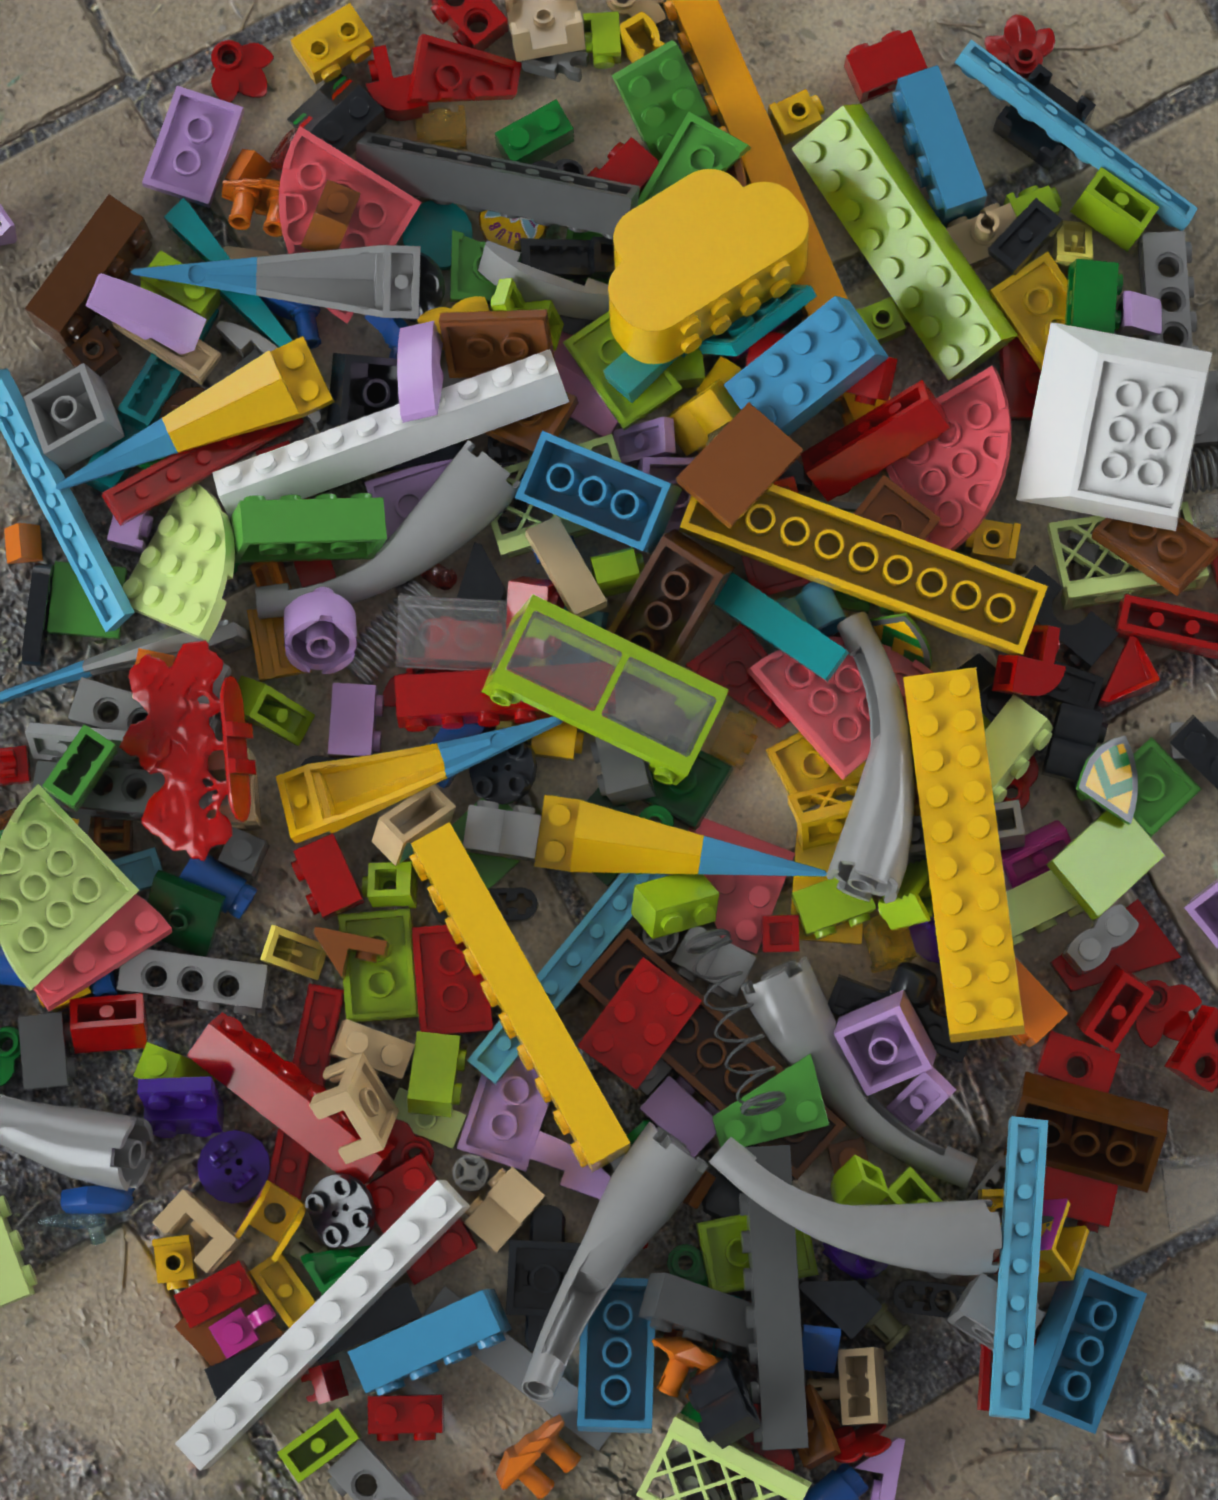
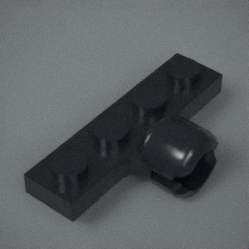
M902 962L897 966L891 984L886 990H879L846 976L838 975L828 1001L832 1013L843 1016L904 990L936 1053L962 1063L971 1042L970 1040L951 1043L947 1015L934 1011L930 1007V1001L936 989L938 979L936 974L929 969L914 963Z

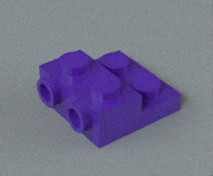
M211 1076L138 1079L137 1093L144 1105V1119L150 1123L153 1135L156 1137L173 1138L177 1134L208 1137L213 1133H223L224 1104Z

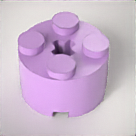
M319 587L313 592L297 597L285 607L284 646L289 662L303 672L310 673V669L322 670V674H331L344 669L353 661L357 647L356 614L352 605L345 598L335 594L330 588Z

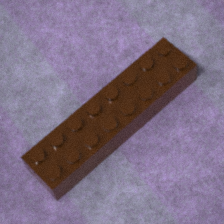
M626 928L578 981V986L605 1009L644 957L701 999L702 1003L661 1058L701 1097L719 1112L737 1101L736 1093L740 1086L755 1075L737 1074L726 1069L725 1062L727 1057L744 1042H726L715 1037L714 1030L716 1025L725 1015L718 1010L707 1007L704 1004V996L633 932ZM728 1018L718 1028V1034L722 1038H749ZM754 1041L739 1049L728 1062L730 1068L738 1071H753L771 1066L776 1067L775 1070L758 1076L744 1086L740 1091V1098L785 1070ZM825 1106L829 1126L755 1145L757 1147L790 1145L792 1179L796 1181L846 1124Z

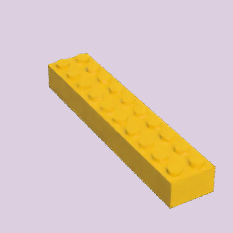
M774 484L731 529L691 496L679 528V532L893 612L899 614L907 613L912 619L1009 655H1023L1048 586Z
M976 667L903 677L950 1041L954 1043L1025 1034Z
M448 822L412 842L414 854L409 856L412 866L421 882L426 879L429 880L431 886L427 887V890L438 912L441 913L446 910L449 916L444 919L447 928L457 945L461 942L465 944L467 949L462 952L473 975L476 976L481 973L485 981L480 983L482 991L492 1008L499 1005L503 1013L499 1014L498 1017L510 1040L517 1037L521 1045L516 1047L517 1053L527 1071L535 1069L539 1076L534 1081L544 1102L553 1101L557 1109L552 1112L553 1117L562 1134L570 1133L575 1142L570 1144L571 1150L580 1166L583 1168L588 1165L593 1173L625 1155L631 1148L630 1141L451 823Z

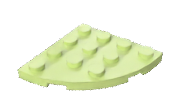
M198 483L176 495L165 517L160 521L158 529L149 545L142 552L140 560L131 576L123 585V590L135 612L203 641L206 640L208 643L224 611L226 601L222 599L227 580L233 579L235 564L233 529L228 515L222 511L217 498Z
M39 784L31 790L14 811L0 839V945L18 978L31 991L139 892V889Z

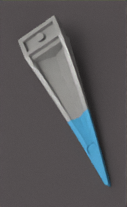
M374 245L137 268L130 271L133 275L382 318L419 319L421 246Z
M229 620L219 621L208 643L209 650L216 652L219 657L253 645L250 631L235 622L230 623ZM169 627L1 691L0 704L50 687L77 681L81 677L88 678L131 669L136 662L138 648L174 655L176 658L183 644L203 640Z

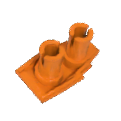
M243 178L242 181L223 180L222 198L233 202L231 214L228 218L230 226L237 230L248 229L251 224L252 213L256 211L255 214L267 216L263 225V230L266 234L272 237L283 236L279 218L280 180L259 178V180Z
M682 1336L652 1340L653 1345L668 1354L667 1357L670 1358L656 1389L675 1398H678L690 1368H698L696 1373L698 1375L723 1360L710 1354L702 1347L691 1343L686 1338H682ZM689 1388L688 1393H686L685 1398H687L688 1400V1394L692 1392L691 1388Z
M560 1414L547 1420L537 1430L526 1434L517 1444L505 1450L496 1471L497 1479L503 1490L519 1479L535 1494L536 1498L539 1500L544 1498L552 1490L555 1482L534 1464L541 1457L542 1453H545L564 1473L570 1472L581 1459L580 1454L575 1452L559 1436L560 1431L565 1426V1421Z

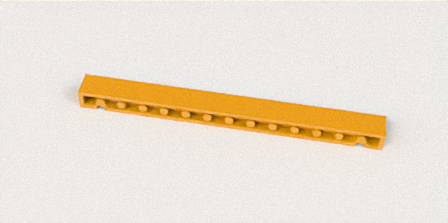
M667 0L663 2L669 21H676L680 33H677V39L683 53L689 52L694 64L690 65L693 77L697 85L703 83L708 94L704 96L708 112L711 116L717 115L721 127H718L719 129L751 147L742 156L747 185L755 182L779 184L787 188L797 198L807 213L809 220L807 265L803 275L793 285L812 286L817 297L801 308L804 317L800 318V323L834 296L848 299L719 1ZM847 392L843 393L842 398L834 400L835 402L841 401L845 413L841 415L844 426L849 425L886 401L877 399L875 406L854 401L856 394Z

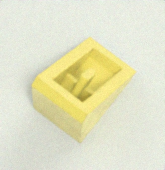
M1063 220V225L1055 233L1052 258L1064 275L1068 276L1069 265L1076 259L1093 260L1092 227L1085 222Z
M271 925L260 960L267 965L318 980L327 954L318 941Z

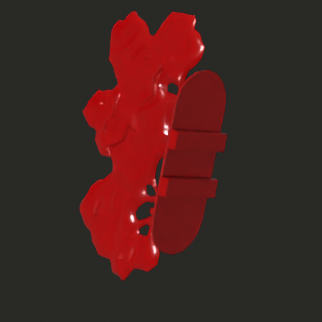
M206 640L183 644L171 667H168L162 659L155 658L150 654L143 656L139 664L133 665L128 675L132 696L148 712V716L144 721L129 726L119 746L128 755L137 756L139 764L149 774L161 772L165 778L164 785L147 802L141 819L142 825L151 834L159 836L163 844L172 851L186 850L192 859H200L201 861H205L211 847L226 844L232 836V825L228 817L219 810L227 794L234 817L240 822L247 821L251 808L249 776L256 775L255 760L248 759L246 740L253 739L252 724L245 723L240 686L236 678L231 675L226 677L221 685L220 699L212 692L213 683L223 669V660L216 652L209 650V644ZM206 696L210 703L200 704L198 698ZM220 711L223 733L222 741H218L213 729L209 725V718ZM224 750L226 781L219 782L213 778L208 770V758L213 751ZM203 779L211 780L213 785L206 787ZM217 790V794H212V800L215 801L206 808H201L199 802L203 795L209 791ZM216 809V816L212 819L208 818L207 814L211 810Z

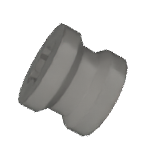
M643 930L642 938L643 942L658 956H663L675 949L679 933L676 932L670 934V936L666 935L652 939Z
M474 1154L460 1157L452 1170L455 1183L461 1189L469 1192L482 1189L488 1183L490 1177V1169L487 1163L480 1156Z

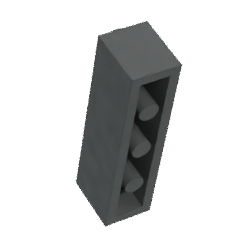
M666 1272L650 1273L638 1317L650 1320L651 1328L664 1332H671L672 1328L683 1332L682 1338H686L688 1341L703 1344L704 1340L715 1343L714 1349L731 1355H736V1351L747 1354V1361L748 1344L754 1343L753 1328L747 1329L746 1306H752L751 1302Z

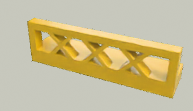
M861 776L787 795L788 805L797 821L798 842L802 850L839 840L853 800L842 802L835 798L842 794L855 796ZM915 783L914 816H920L917 783ZM811 802L820 805L818 809L804 813L800 805Z

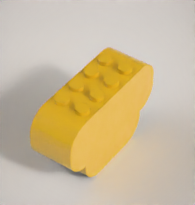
M703 169L687 175L626 213L619 220L614 230L615 270L608 284L610 328L615 340L629 356L637 361L647 364H664L674 360L683 353L689 354L694 352L705 339L713 334L720 335L731 326L732 322L742 316L748 317L754 314L761 304L772 297L779 298L784 295L791 285L800 279L807 265L809 220L804 207L787 188L779 184L755 182L742 187L733 176L724 171Z

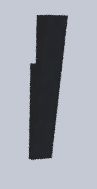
M593 236L591 240L521 238L514 245V250L521 252L518 262L563 279H610L615 270L613 239Z
M404 1283L386 1291L316 1362L423 1317L409 1283ZM280 1337L204 1369L216 1400L218 1401Z

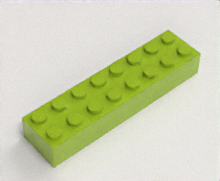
M861 104L841 106L792 148L948 381L966 377L1018 336Z

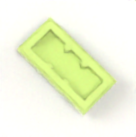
M399 1087L393 1101L399 1110L396 1119L408 1123L415 1134L454 1149L467 1115L454 1109L452 1110V1117L408 1113V1091Z

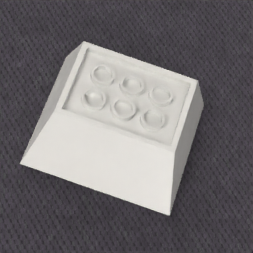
M1051 323L1016 500L1176 531L1213 352L1060 323Z

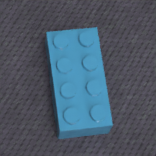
M936 65L898 78L895 92L892 93L893 103H890V109L895 123H902L906 134L902 136L903 145L908 156L914 155L918 166L914 168L915 177L920 188L926 187L930 198L927 202L945 228L948 223L957 218L966 216L969 220L979 216L980 211L984 208L987 193L939 66Z
M834 296L727 381L724 386L740 410L750 402L787 436H790L888 359L889 356L848 299Z
M542 431L515 498L652 555L665 532L682 488Z
M1080 1266L1077 1268L1073 1281H1058L1034 1346L1030 1409L1096 1434L1147 1293Z
M617 1278L594 1311L580 1336L578 1431L652 1434L655 1346L652 1340L655 1339V1329L650 1327V1320L638 1317L648 1279Z
M484 1289L348 1351V1354L365 1393L376 1391L378 1396H382L405 1387L404 1379L411 1377V1380L414 1381L438 1372V1363L444 1361L445 1365L455 1364L472 1356L470 1349L477 1345L479 1350L505 1341L504 1333L512 1330L495 1289Z

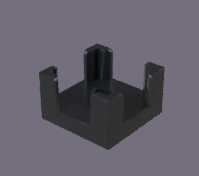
M1038 64L1027 81L1084 124H1087L1092 117L1096 104L1081 95L1077 103L1051 84L1053 74L1041 64ZM1006 105L996 118L993 131L1047 171L1053 168L1068 148L1063 143L1052 140L1046 134V131L1035 122L1022 118L1017 109L1012 105Z

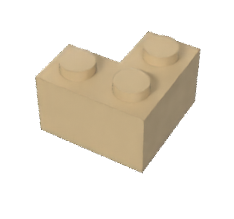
M513 1166L508 1171L501 1168L487 1183L492 1188L488 1192V1196L484 1200L478 1196L470 1205L471 1207L465 1212L469 1218L464 1223L497 1253L529 1219L534 1210L547 1198Z

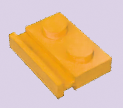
M248 609L247 615L260 682L307 673L294 667L286 657L284 617L259 619L257 609Z

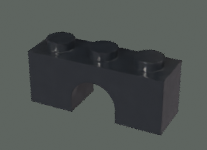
M1034 565L1025 578L1048 586L1034 625H1050L1060 628L1059 649L1065 653L1062 656L1063 659L1070 666L1078 669L1082 667L1088 672L1119 633L1092 611L1077 624L1067 625L1061 623L1053 614L1052 604L1063 587L1038 566Z

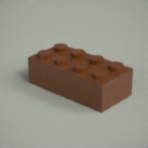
M108 194L25 307L35 327L64 347H70L89 332L90 327L88 325L95 315L100 316L99 313L85 306L98 274L102 273L127 282L131 275V266L137 258L140 260L144 258L152 246L150 240L153 237L144 217Z
M673 529L660 539L608 631L678 665L735 567L678 530ZM624 670L621 672V675L652 695L661 690V688Z
M1025 1071L1012 1116L1048 1120L1045 1166L1148 1193L1167 1135L1169 1109ZM1007 1130V1137H1006V1144H1005L1004 1155H1006V1153H1007L1008 1130Z

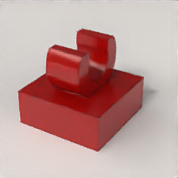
M25 745L0 748V786L31 783L28 747Z
M798 914L762 915V952H800Z
M339 1360L309 1368V1373L301 1377L302 1383L312 1381L315 1393L306 1397L308 1402L318 1401L319 1405L349 1395Z

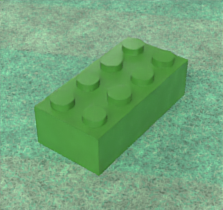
M370 493L354 494L351 498H337L335 494H321L316 496L315 499H301L300 495L292 494L281 496L280 500H266L264 496L253 495L245 497L244 501H239L230 518L235 542V563L373 559L387 540L383 497L373 498Z

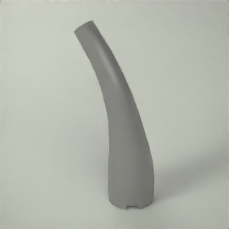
M468 440L418 504L376 553L375 558L344 575L307 587L289 589L288 583L256 587L258 618L284 617L285 607L301 595L313 592L319 587L330 588L335 594L342 596L350 604H354L406 583L455 553L483 531L513 501L521 482L517 480L513 486L509 484L506 479L510 476V473L483 451L478 457L472 454L471 451L476 445Z
M860 612L841 621L837 625V629L849 652V656H853L865 688L869 708L871 745L859 785L826 876L829 880L834 879V877L839 880L836 888L854 898L870 902L872 895L885 896V903H891L896 900L900 890L912 842L915 811L913 750L907 713L895 673L867 613Z
M807 956L802 957L798 963L793 959L762 972V981L753 984L751 980H748L741 985L747 1003H754L750 1007L752 1014L770 1043L789 1067L811 1053L824 1105L864 1139L903 1163L964 1189L967 1188L978 1158L949 1145L947 1148H944L929 1141L899 1121L872 1094L866 1096L833 1034L837 1023Z
M0 1094V1145L72 1179L99 1186L128 1191L129 1187L137 1189L145 1180L152 1162L150 1159H145L147 1141L154 1142L152 1127L146 1119L89 1108L57 1106L20 1100Z
M651 1122L647 1124L612 1174L546 1317L521 1385L523 1393L533 1400L539 1402L552 1400L584 1328L609 1288L647 1242L672 1217L709 1167L700 1156L696 1159L690 1156L691 1152L684 1143L659 1126L656 1128Z
M732 1137L724 1143L709 1161L732 1184L761 1207L803 1233L841 1250L893 1266L929 1273L965 1276L980 1275L981 1273L995 1274L999 1269L1000 1264L992 1262L994 1249H1002L1001 1224L998 1212H989L988 1207L992 1205V1200L990 1199L893 1205H843L806 1193L784 1182L755 1161L757 1157Z

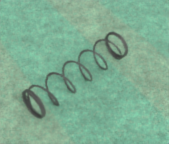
M709 930L688 940L685 948L688 953L702 954L694 963V974L704 979L719 980L706 992L703 1000L704 1004L713 1010L731 1011L716 1025L714 1030L715 1037L726 1042H744L729 1054L725 1062L726 1069L737 1074H755L746 1080L736 1093L737 1101L742 1103L740 1107L741 1114L746 1116L763 1114L778 1108L787 1098L784 1092L772 1091L757 1095L745 1102L740 1099L739 1094L744 1086L758 1076L775 1070L776 1067L771 1066L753 1071H738L729 1067L728 1062L733 1054L747 1044L764 1038L765 1035L760 1034L745 1039H726L719 1036L718 1028L727 1018L742 1009L753 1006L754 1003L750 1002L742 1006L728 1008L714 1007L708 1004L707 997L714 988L730 978L743 974V971H737L724 976H705L697 972L696 966L704 956L713 950L732 943L728 930ZM726 935L712 944L690 948L704 939ZM779 1098L776 1101L759 1103L765 1100ZM751 1106H761L753 1109H748Z

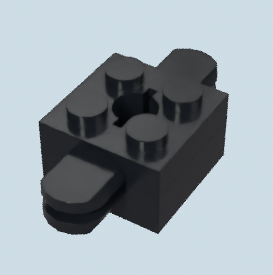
M549 1204L538 1207L532 1213L529 1241L509 1240L506 1315L526 1316L525 1342L528 1348L533 1351L562 1281L581 1244L565 1242V1216L559 1208Z

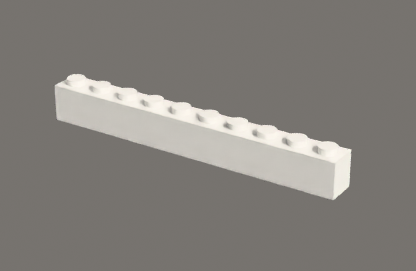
M549 349L442 388L438 415L403 423L400 415V405L397 404L212 472L218 497L230 520L239 501H244L245 497L261 495L266 500H280L281 496L294 494L300 495L301 499H305L568 403L569 399L552 352Z
M437 1180L175 1443L176 1446L200 1471L212 1467L471 1206L446 1180Z

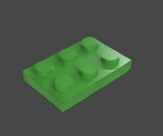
M673 40L612 75L646 150L659 162L688 112L714 125L680 48Z

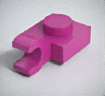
M270 1303L263 1305L248 1316L241 1307L208 1328L226 1358L229 1359L260 1340L261 1338L255 1329L272 1320L277 1315Z

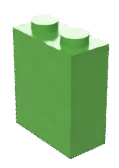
M84 724L42 785L48 794L78 812L117 754L116 745Z

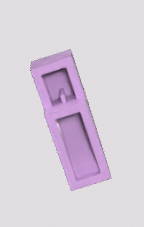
M102 273L98 274L85 305L144 340L152 338L180 355L195 350L207 320L165 297Z
M434 321L400 328L397 378L400 415L403 423L438 415L444 373L440 366L443 343Z
M539 1131L530 1159L563 1171L564 1174L560 1186L600 1200L611 1177L602 1168L593 1173L588 1165L582 1168L571 1150V1145Z

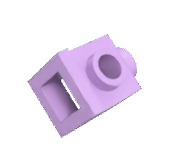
M149 511L120 526L113 515L107 541L111 547L142 553L147 548L143 537H149L153 517L149 516Z

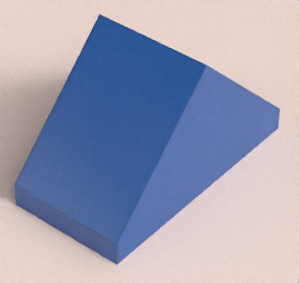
M801 1324L804 1370L834 1373L841 1329Z

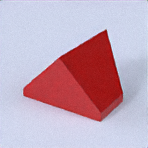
M1130 635L1098 701V706L1105 708L1150 692L1161 680L1137 637Z

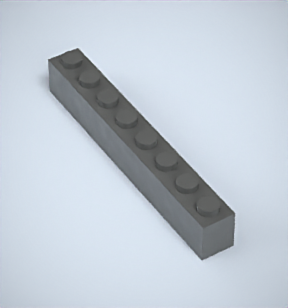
M367 132L357 142L355 161L412 197L430 198L434 203L440 205L455 203L464 205L468 210L475 212L486 210L499 212L502 217L509 219L523 217L533 219L539 225L550 226L558 224L568 226V229L573 232L584 233L592 231L602 233L608 239H613L614 230L619 220L638 206L640 186L372 132Z
M790 1145L745 1147L757 1157L755 1161L793 1186ZM739 1193L740 1216L747 1215V1230L741 1231L742 1253H749L750 1268L743 1269L745 1291H751L752 1306H746L747 1329L753 1328L754 1343L748 1344L749 1366H756V1381L750 1382V1396L752 1403L758 1404V1416L761 1427L753 1431V1441L760 1442V1449L809 1448L795 1228L761 1207L746 1194Z

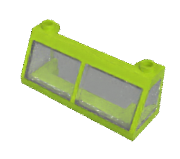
M532 595L512 618L482 693L490 696L493 702L501 706H510V704H517L523 701L649 762V770L653 773L654 779L663 784L677 785L688 776L729 689L538 596Z

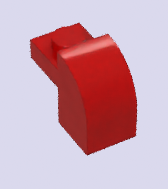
M386 45L372 47L374 60L368 61L372 83H367L366 88L368 94L384 109L385 117L395 121H408L430 116L428 103H407L412 74L393 78Z
M1034 625L1023 656L998 655L992 691L1009 695L1041 696L1054 690L1062 680L1066 670V666L1054 664L1060 645V628L1050 625Z

